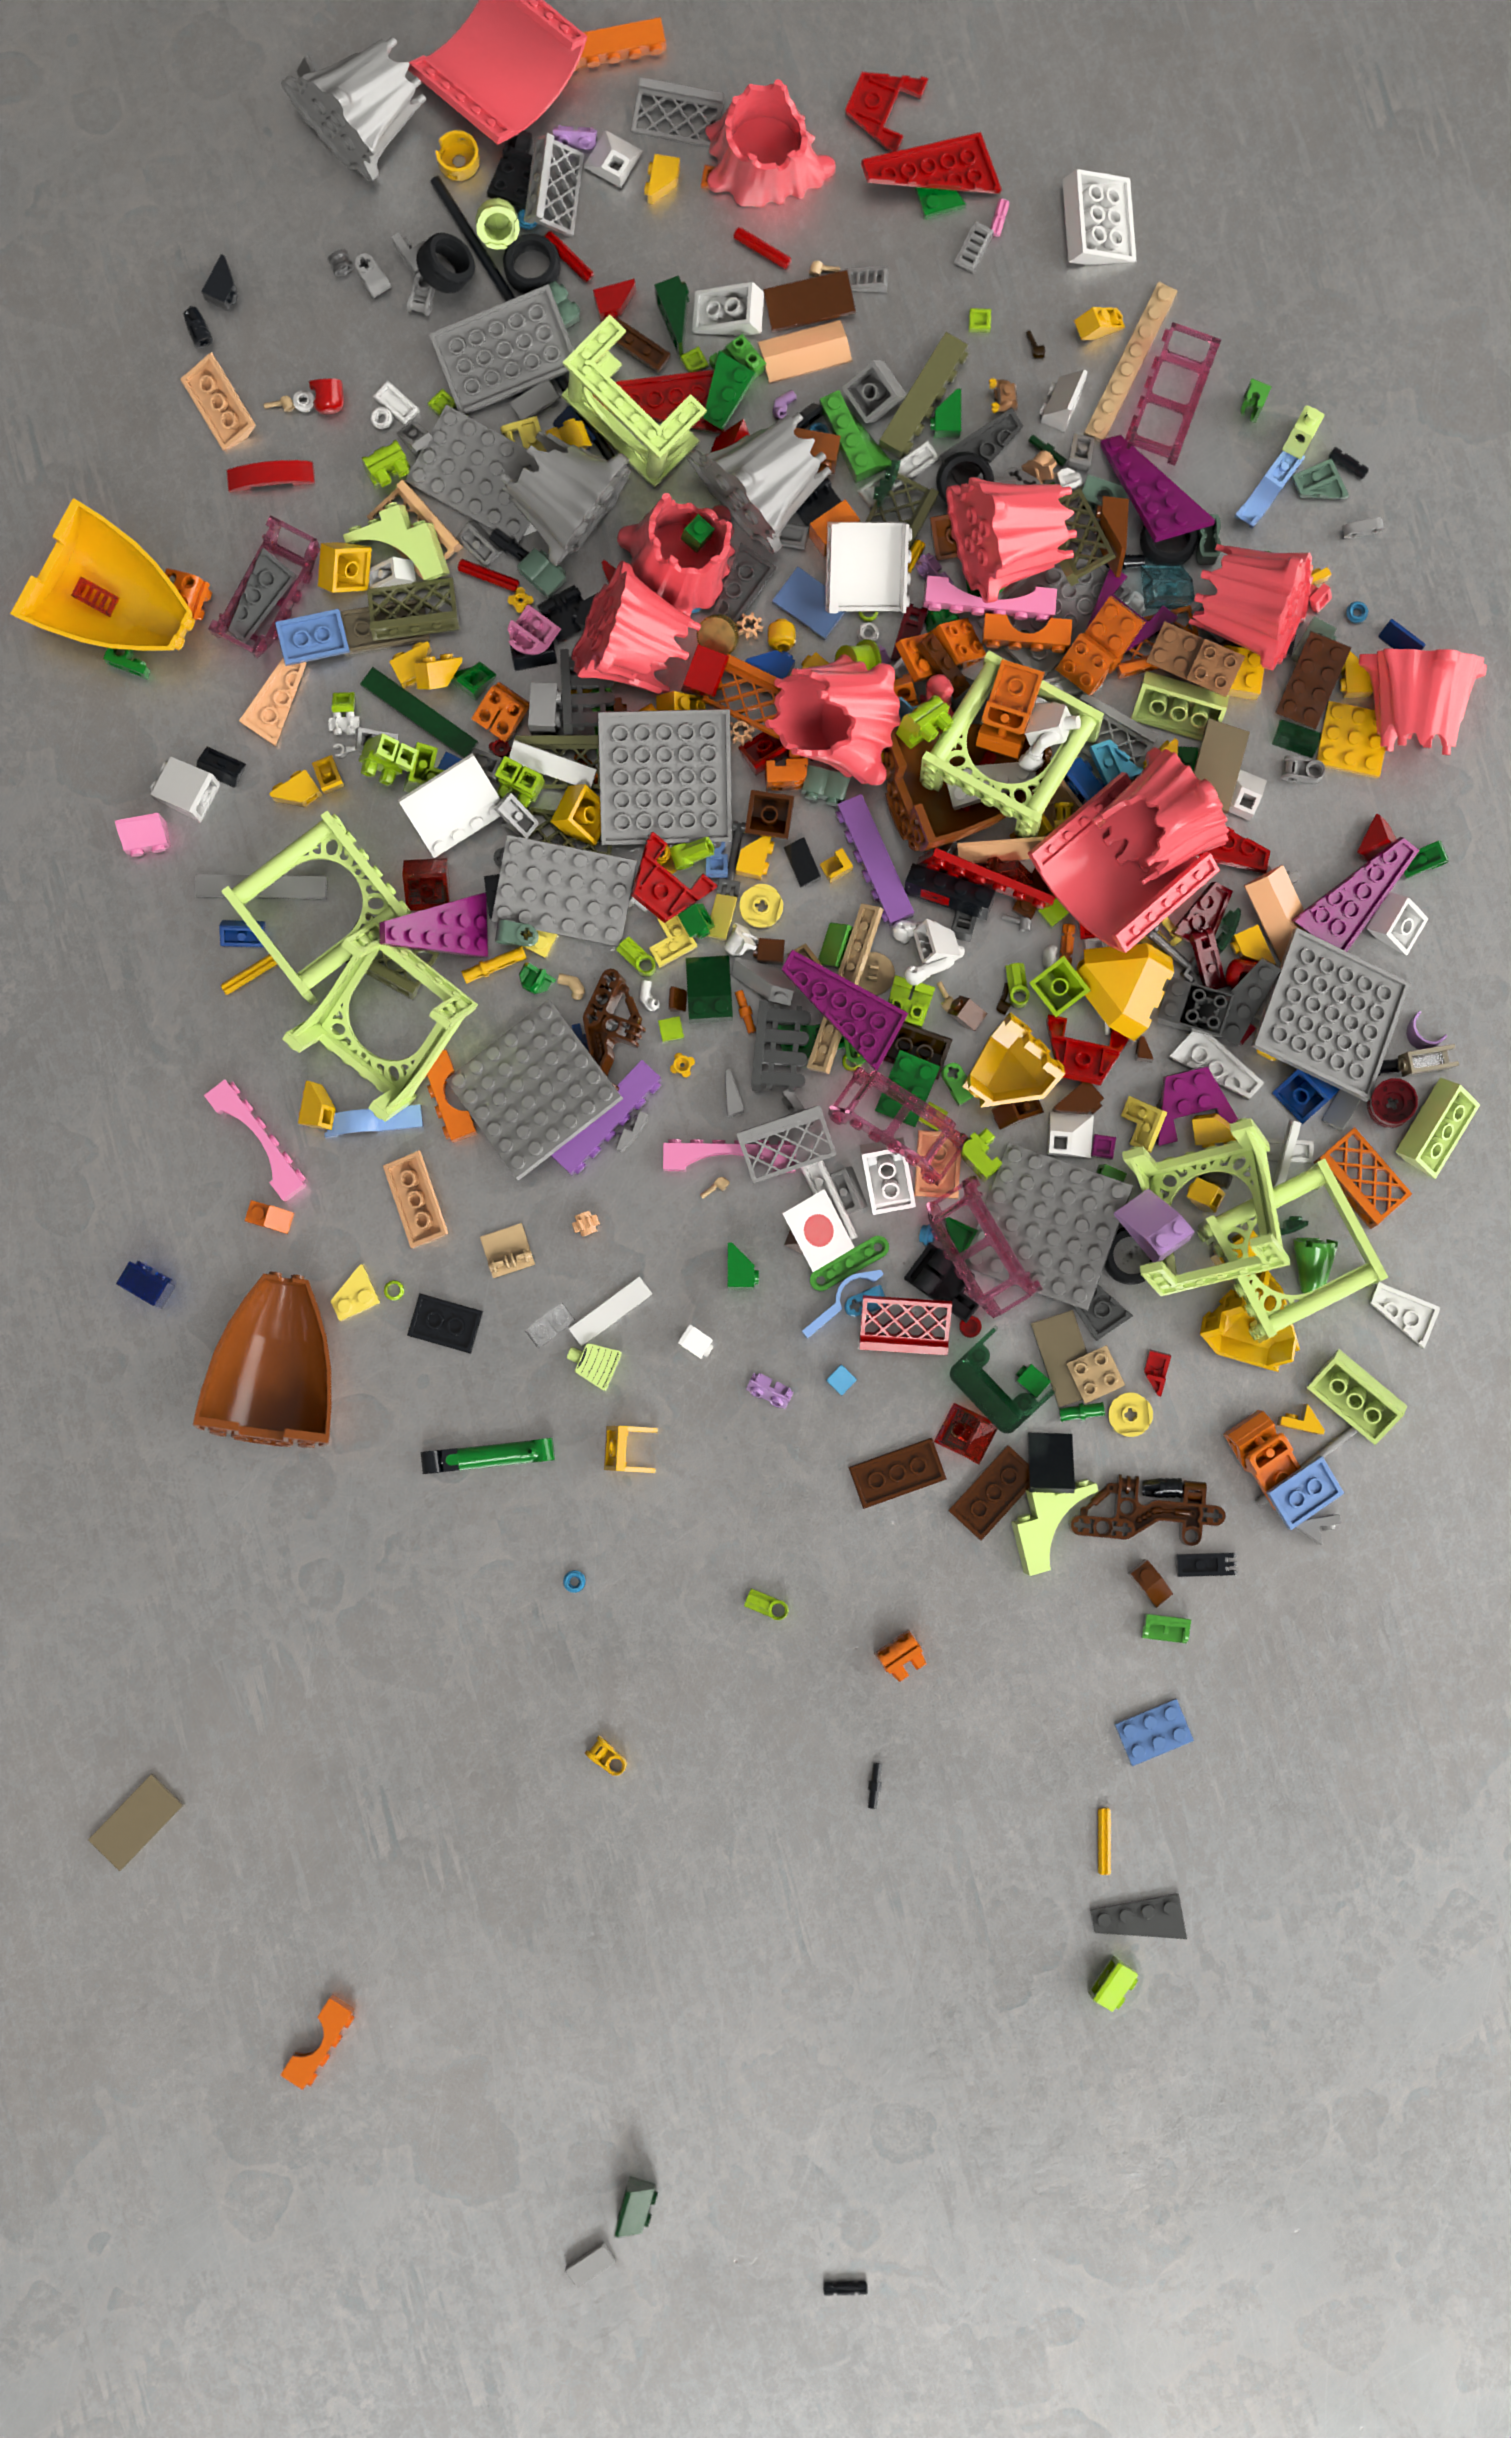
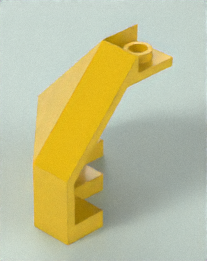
M1148 943L1135 944L1126 953L1113 947L1083 949L1084 959L1078 963L1076 970L1091 990L1085 997L1108 1027L1135 1041L1149 1028L1152 1021L1149 1019L1153 1008H1158L1165 993L1162 991L1166 979L1171 980L1173 976V958Z
M1009 1013L989 1036L962 1086L979 1099L980 1108L1044 1099L1065 1075L1063 1064L1059 1060L1051 1058L1049 1055L1050 1050L1040 1039L1033 1037L1030 1027L1012 1013Z
M1268 1270L1255 1273L1258 1279L1268 1288L1284 1294L1282 1287ZM1256 1288L1255 1293H1259L1258 1299H1260L1263 1291L1261 1288ZM1232 1289L1219 1301L1221 1305L1212 1313L1208 1311L1202 1318L1200 1335L1217 1355L1279 1372V1365L1294 1362L1295 1352L1300 1351L1293 1324L1276 1332L1277 1335L1261 1343L1258 1340L1254 1341L1249 1333V1328H1251L1249 1323L1255 1321L1253 1316L1250 1317L1244 1307L1246 1302L1243 1296L1239 1297L1236 1291ZM1269 1295L1264 1301V1308L1267 1311H1272L1276 1305V1299L1274 1296ZM1285 1299L1281 1300L1282 1305L1280 1310L1284 1309L1283 1305H1287Z

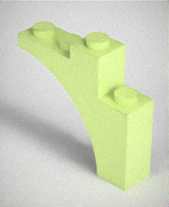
M397 502L384 506L385 510L379 511L381 519L368 521V526L362 528L361 525L349 528V533L343 535L345 543L348 544L376 540L396 547L413 561L419 569L423 580L430 581L450 574L433 523H425V520H421L411 524L405 505H397Z
M1088 1479L1078 1480L1075 1482L1074 1494L1029 1492V1489L1026 1490L1032 1516L1030 1514L1020 1515L1017 1517L1018 1520L1011 1522L1025 1574L1032 1576L1051 1570L1050 1547L1059 1522L1077 1502L1098 1492L1096 1483L1088 1481Z

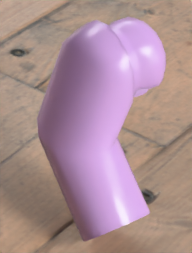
M793 390L775 399L772 412L776 419L784 418L787 414V405L797 399Z

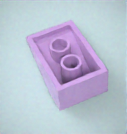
M1150 1189L1145 1190L1114 1212V1216L1153 1263L1164 1260L1189 1242L1195 1232L1181 1214Z

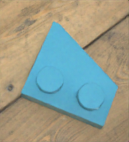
M1110 739L1092 745L1089 748L1105 786L1121 772L1127 773L1129 778L1133 779L1138 777L1144 770L1142 767L1138 768L1130 761L1131 757L1121 751Z

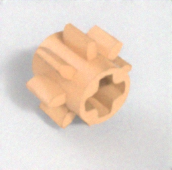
M754 612L749 616L742 614V622L737 621V626L741 627L738 635L744 634L746 641L749 640V637L758 639L757 632H763V627L758 625L762 622V618L756 619ZM749 623L750 626L754 625V629L751 630V628L749 627L746 628V624Z
M740 720L735 724L730 722V727L733 729L730 730V736L734 737L732 740L733 744L738 741L744 746V741L747 739L752 741V736L749 733L754 732V727H749L746 722ZM738 728L743 729L744 735L739 734Z
M586 1211L574 1216L576 1222H573L572 1226L575 1233L580 1232L581 1236L584 1237L597 1232L596 1226L600 1225L596 1214L591 1215L590 1211Z

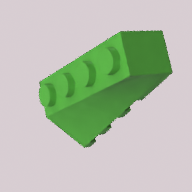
M840 390L820 398L819 405L823 407L822 415L831 434L841 436L840 452L855 483L887 470L894 465L891 459L850 412Z

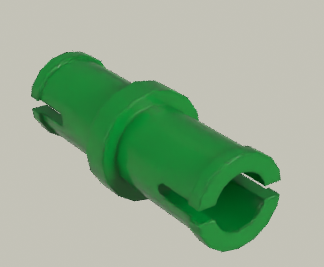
M1103 1402L1088 1405L1079 1403V1406L1059 1408L1061 1422L1075 1419L1084 1421L1086 1420L1085 1418L1105 1416Z

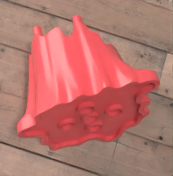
M780 79L766 86L748 84L742 94L733 97L723 116L705 128L706 135L711 142L709 153L718 160V164L708 175V187L712 192L719 193L725 191L732 193L735 202L743 207H764L769 202L781 205L784 203L785 198L790 195L802 199L807 189L821 188L823 181L831 178L835 173L836 164L834 159L826 155H817L812 149L811 145L814 142L815 136L806 130L805 116L799 113L795 103L789 97L787 86Z
M970 477L968 484H961V487L959 485L947 487V513L952 524L951 536L957 544V557L962 563L963 574L969 587L973 591L979 589L984 603L997 601L999 590L1052 569L1055 567V564L1074 557L1073 550L1064 551L1058 549L1068 539L1077 537V531L1075 529L1067 530L1065 521L1074 514V511L1063 506L1058 500L1064 495L1072 494L1070 486L1062 487L1060 484H1005Z
M669 493L662 495V498L644 516L641 522L622 527L617 535L618 544L632 555L630 564L636 577L653 592L688 616L691 615L695 608L708 609L714 605L716 599L723 591L722 580L731 571L727 559L735 553V549L730 542L734 534V527L731 523V512L726 506L717 505L712 509L707 507L699 509L692 503H675V500H672ZM699 514L715 530L711 539L696 553L681 540V536L688 524Z
M1217 544L1215 550L1228 554L1224 555L1221 560L1222 568L1212 572L1203 570L1201 573L1202 579L1209 580L1217 588V594L1203 595L1196 593L1194 601L1202 603L1204 611H1195L1193 618L1189 620V624L1254 652L1260 656L1262 667L1273 671L1276 665H1280L1283 659L1286 658L1289 646L1294 641L1297 627L1306 618L1309 598L1311 597L1310 588L1313 581V576H1311L1313 565H1311L1312 556L1310 553H1273Z
M622 560L618 564L609 584H604L601 591L596 593L593 598L590 611L585 620L583 634L574 646L571 654V660L575 661L574 672L580 678L612 680L657 694H661V692L664 694L670 692V687L658 681L654 677V673L667 669L664 663L669 657L687 660L689 652L680 648L674 640V636L686 638L688 636V627L699 631L701 624L695 622L690 616L679 611L648 588L636 577L631 564Z
M1385 648L1383 651H1377V654H1360L1359 666L1369 673L1372 684L1377 735H1380L1381 738L1380 747H1385V751L1393 752L1394 742L1397 737V745L1406 746L1407 739L1410 740L1412 734H1416L1423 748H1432V739L1437 734L1441 739L1442 755H1450L1451 747H1456L1460 722L1463 720L1474 681L1486 675L1487 665L1483 664L1484 657L1461 653L1451 649L1424 651Z
M841 655L836 661L827 665L801 669L794 668L791 671L792 676L775 680V686L781 687V691L776 695L774 702L777 707V714L772 720L767 719L765 726L772 728L780 736V741L786 749H790L793 755L829 764L845 777L853 776L861 784L868 783L876 786L883 784L886 779V769L882 763L881 753L884 748L893 746L891 739L892 730L901 723L899 717L900 701L894 693L893 687L895 671L890 664L879 663L872 669L867 670L864 662H855L848 655Z
M1156 747L1146 753L1147 766L1140 775L1098 816L1092 819L1093 824H1097L1100 830L1109 827V835L1103 839L1106 846L1120 839L1127 840L1123 853L1116 858V861L1120 866L1127 861H1138L1143 871H1149L1145 877L1139 880L1142 885L1158 878L1196 855L1225 845L1228 841L1226 834L1229 832L1225 825V822L1228 820L1222 812L1223 805L1218 799L1213 785L1207 779L1199 780L1190 766L1184 765L1175 752H1170L1168 749L1160 751Z

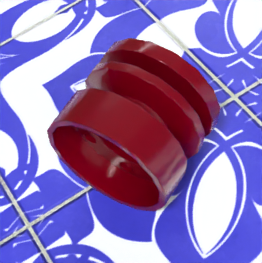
M1398 1078L1382 1081L1373 1090L1370 1100L1367 1101V1111L1370 1118L1377 1125L1384 1128L1402 1126L1414 1115L1418 1107V1096L1415 1089L1409 1082ZM1388 1100L1389 1102L1394 1101L1396 1104L1393 1108H1387L1386 1106Z

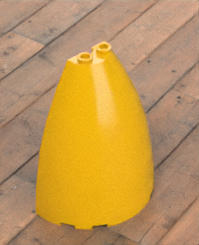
M73 498L52 536L57 542L37 578L32 575L30 576L10 614L43 630L85 644L135 651L181 650L185 643L184 636L187 631H191L194 627L195 619L192 618V611L174 584L136 541L106 518Z

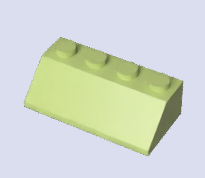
M1146 671L1131 719L1202 741L1208 719L1219 722L1223 721L1229 695L1224 697L1206 688Z
M1440 1077L1428 1099L1422 1105L1414 1122L1410 1125L1405 1137L1399 1143L1396 1153L1410 1165L1436 1179L1480 1104L1460 1084Z
M1340 1349L1323 1365L1307 1386L1308 1390L1374 1445L1404 1416L1407 1408L1405 1403Z

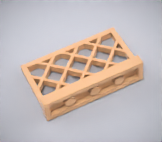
M403 479L396 485L397 488L367 516L369 520H373L379 514V511L385 510V505L392 503L400 495L407 513H416L418 515L417 522L425 520V523H433L437 537L440 540V545H444L448 549L444 554L445 560L463 548L462 544ZM394 547L404 559H410L401 550ZM414 564V570H415V572H416V573L421 577V579L423 580V577H422V575H421L419 569H418V568L416 567V565Z

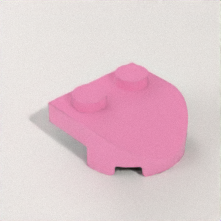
M527 605L517 621L511 620L509 623V643L521 653L529 655L540 654L548 649L561 628L536 609Z

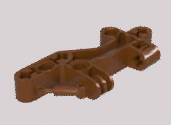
M611 968L602 973L583 1014V1023L589 1048L588 1052L606 1076L615 1059L614 1046L617 1043H623L638 1048L639 1043L637 1041L642 1039L641 1032H646V1029L641 1026L642 1017L638 1012L633 997L629 995V987L626 985L625 979L617 970ZM623 993L626 996L625 1002L631 1015L628 1020L613 1015ZM608 998L606 1003L601 1004L603 999ZM618 1024L617 1028L614 1031H611V1028L614 1025ZM613 1084L617 1091H619L620 1088Z
M1118 1474L1117 1483H1108L1090 1499L1091 1502L1087 1506L1081 1507L1080 1515H1075L1070 1519L1069 1529L1076 1535L1125 1540L1135 1536L1158 1521L1180 1522V1541L1184 1545L1195 1546L1201 1541L1203 1525H1221L1225 1521L1226 1514L1224 1509L1219 1506L1206 1505V1482L1184 1480L1180 1502L1152 1500L1145 1505H1141L1138 1501L1139 1476L1131 1479L1128 1475L1126 1478H1122V1474ZM1189 1490L1199 1491V1493L1189 1492ZM1121 1491H1125V1494L1128 1495L1129 1492H1133L1132 1498H1121ZM1111 1493L1116 1494L1113 1517L1087 1516L1088 1510L1093 1505L1097 1506ZM1124 1501H1128L1131 1504V1510L1126 1514L1120 1509V1505ZM1214 1509L1215 1513L1219 1514V1518H1215L1214 1522L1211 1517H1203L1204 1513H1213ZM1079 1519H1081L1082 1523L1090 1524V1519H1092V1533H1089L1090 1528H1081L1078 1531V1528L1074 1527V1523L1079 1522ZM1100 1521H1104L1107 1524V1530L1103 1534L1096 1530V1525ZM1123 1523H1125V1527L1129 1528V1532H1125L1124 1536H1122L1123 1533L1121 1531H1113L1114 1535H1111L1113 1526L1122 1527ZM1189 1529L1193 1530L1196 1535L1192 1542H1188L1185 1539V1533Z

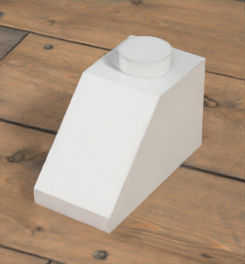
M392 557L371 567L368 589L415 582L413 561Z
M689 1325L678 1342L681 1347L700 1359L703 1355L708 1357L714 1348L711 1345L713 1340L692 1325Z

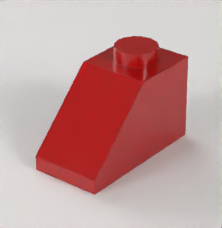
M635 279L593 289L594 300L601 322L609 315L615 320L622 316L636 292Z

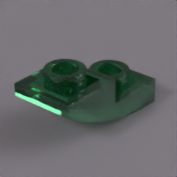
M892 460L891 467L886 466L885 480L881 479L879 486H875L873 499L877 500L876 507H881L891 494L901 461Z
M1237 908L1235 912L1230 910L1222 919L1225 923L1221 928L1227 934L1222 932L1216 939L1219 955L1228 946L1237 930L1241 917L1240 908Z
M1289 1216V1220L1283 1221V1227L1280 1228L1281 1236L1294 1233L1308 1226V1221L1302 1220L1301 1216Z

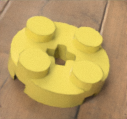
M757 884L743 893L740 899V912L743 920L752 927L761 929L772 927L782 915L783 901L774 887L767 884ZM765 901V906H768V908L759 912L755 904Z
M1124 1393L1111 1402L1108 1409V1420L1116 1433L1125 1437H1135L1148 1429L1153 1420V1410L1150 1403L1137 1393ZM1129 1408L1132 1409V1412H1136V1417H1133V1421H1129L1124 1416V1413H1127Z

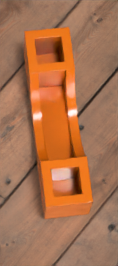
M985 613L982 645H987L988 648L993 649L1000 646H1008L1011 650H1020L1022 647L1030 648L1031 651L1035 652L1050 649L1054 653H1064L1069 650L1071 645L1072 619L1050 618L1042 630L1035 633H1023L1011 625L1007 615Z
M443 1050L425 1077L429 1078L431 1084L427 1086L431 1098L435 1097L438 1103L437 1106H434L438 1118H443L446 1125L442 1127L446 1139L450 1138L455 1143L478 1133L469 1111L453 1108L446 1099V1079L453 1075L455 1070L448 1051Z
M332 1994L317 2017L324 2031L322 2044L319 2048L309 2053L295 2052L280 2076L301 2090L306 2085L311 2087L318 2076L315 2073L319 2065L324 2067L330 2057L327 2054L330 2047L336 2048L343 2037L339 2033L343 2027L348 2029L355 2017L352 2013L355 2008Z

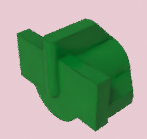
M941 609L940 611L928 610L925 619L927 628L925 629L929 633L939 624L960 619L957 613H951L947 609Z
M528 962L524 963L519 973L522 988L532 994L546 992L551 983L556 981L555 978L546 973V969L537 968Z

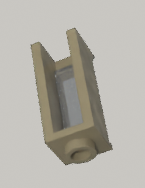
M1455 1044L1409 1051L1398 1055V1068L1401 1071L1402 1077L1448 1070L1459 1066L1458 1061H1449L1447 1052L1455 1049Z

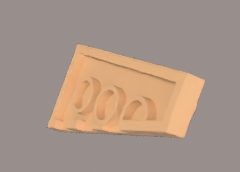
M282 658L239 720L241 724L275 747L307 662L285 666L284 658Z

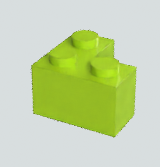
M419 742L416 743L414 749L418 750L413 770L407 772L403 791L410 793L445 771L434 767L438 748Z

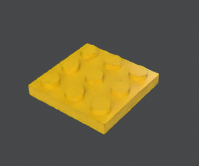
M1328 701L1316 760L1321 761L1326 768L1379 778L1385 747H1380L1381 738L1380 735H1377L1375 710Z

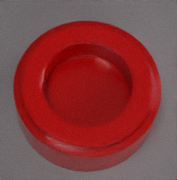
M971 1316L967 1323L961 1320L959 1324L961 1334L967 1338L976 1337L982 1328L980 1320L975 1316Z

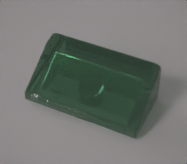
M1280 719L1272 744L1312 758L1318 748L1321 733Z

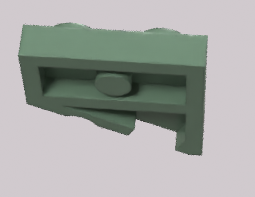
M1332 458L1296 473L1291 477L1300 497L1346 499L1349 496Z

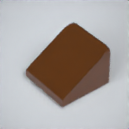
M671 986L669 990V1010L672 1012H685L687 991Z
M1140 1036L1137 1039L1135 1061L1151 1063L1154 1060L1145 1037Z

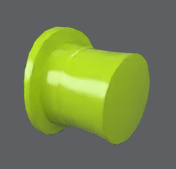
M863 639L855 646L843 645L835 654V661L841 655H848L855 662H864L867 670L881 663L880 650L871 639Z

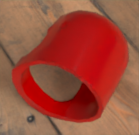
M317 379L309 381L310 389L316 391L313 406L317 412L331 415L342 410L344 396L341 380Z
M1245 959L1232 960L1225 973V981L1228 987L1233 989L1258 962Z

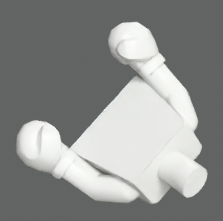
M1055 701L1050 704L1035 703L1025 731L1026 738L1031 747L1019 758L1020 767L1029 772H1035L1041 768L1045 761L1042 759L1043 751L1051 745L1064 743L1070 730L1080 729V717L1071 716L1066 705Z
M926 919L923 922L916 923L915 921L900 920L895 922L892 927L893 937L897 941H901V943H908L912 936L915 937L922 965L917 967L915 965L909 966L904 974L907 983L912 986L919 985L926 978H929L930 975L951 967L955 960L962 958L964 955V947L958 945L955 933L935 920Z

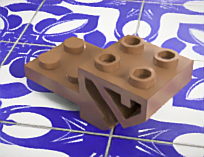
M1164 621L1146 662L1227 697L1245 656Z

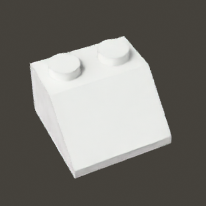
M1390 892L1366 929L1379 941L1407 956L1428 918L1408 897Z

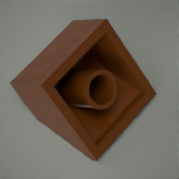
M751 790L745 833L788 840L794 796Z

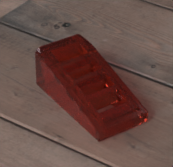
M80 577L71 594L72 597L108 617H111L120 599L84 577ZM88 585L90 588L84 598L82 594ZM94 589H96L97 593L95 594L91 602L89 601V598L91 597ZM101 593H103V594H105V595H104V597H103V599H102L100 605L98 606V605H96V603H97V601H98V599H99ZM110 597L112 601L107 610H105L103 607Z

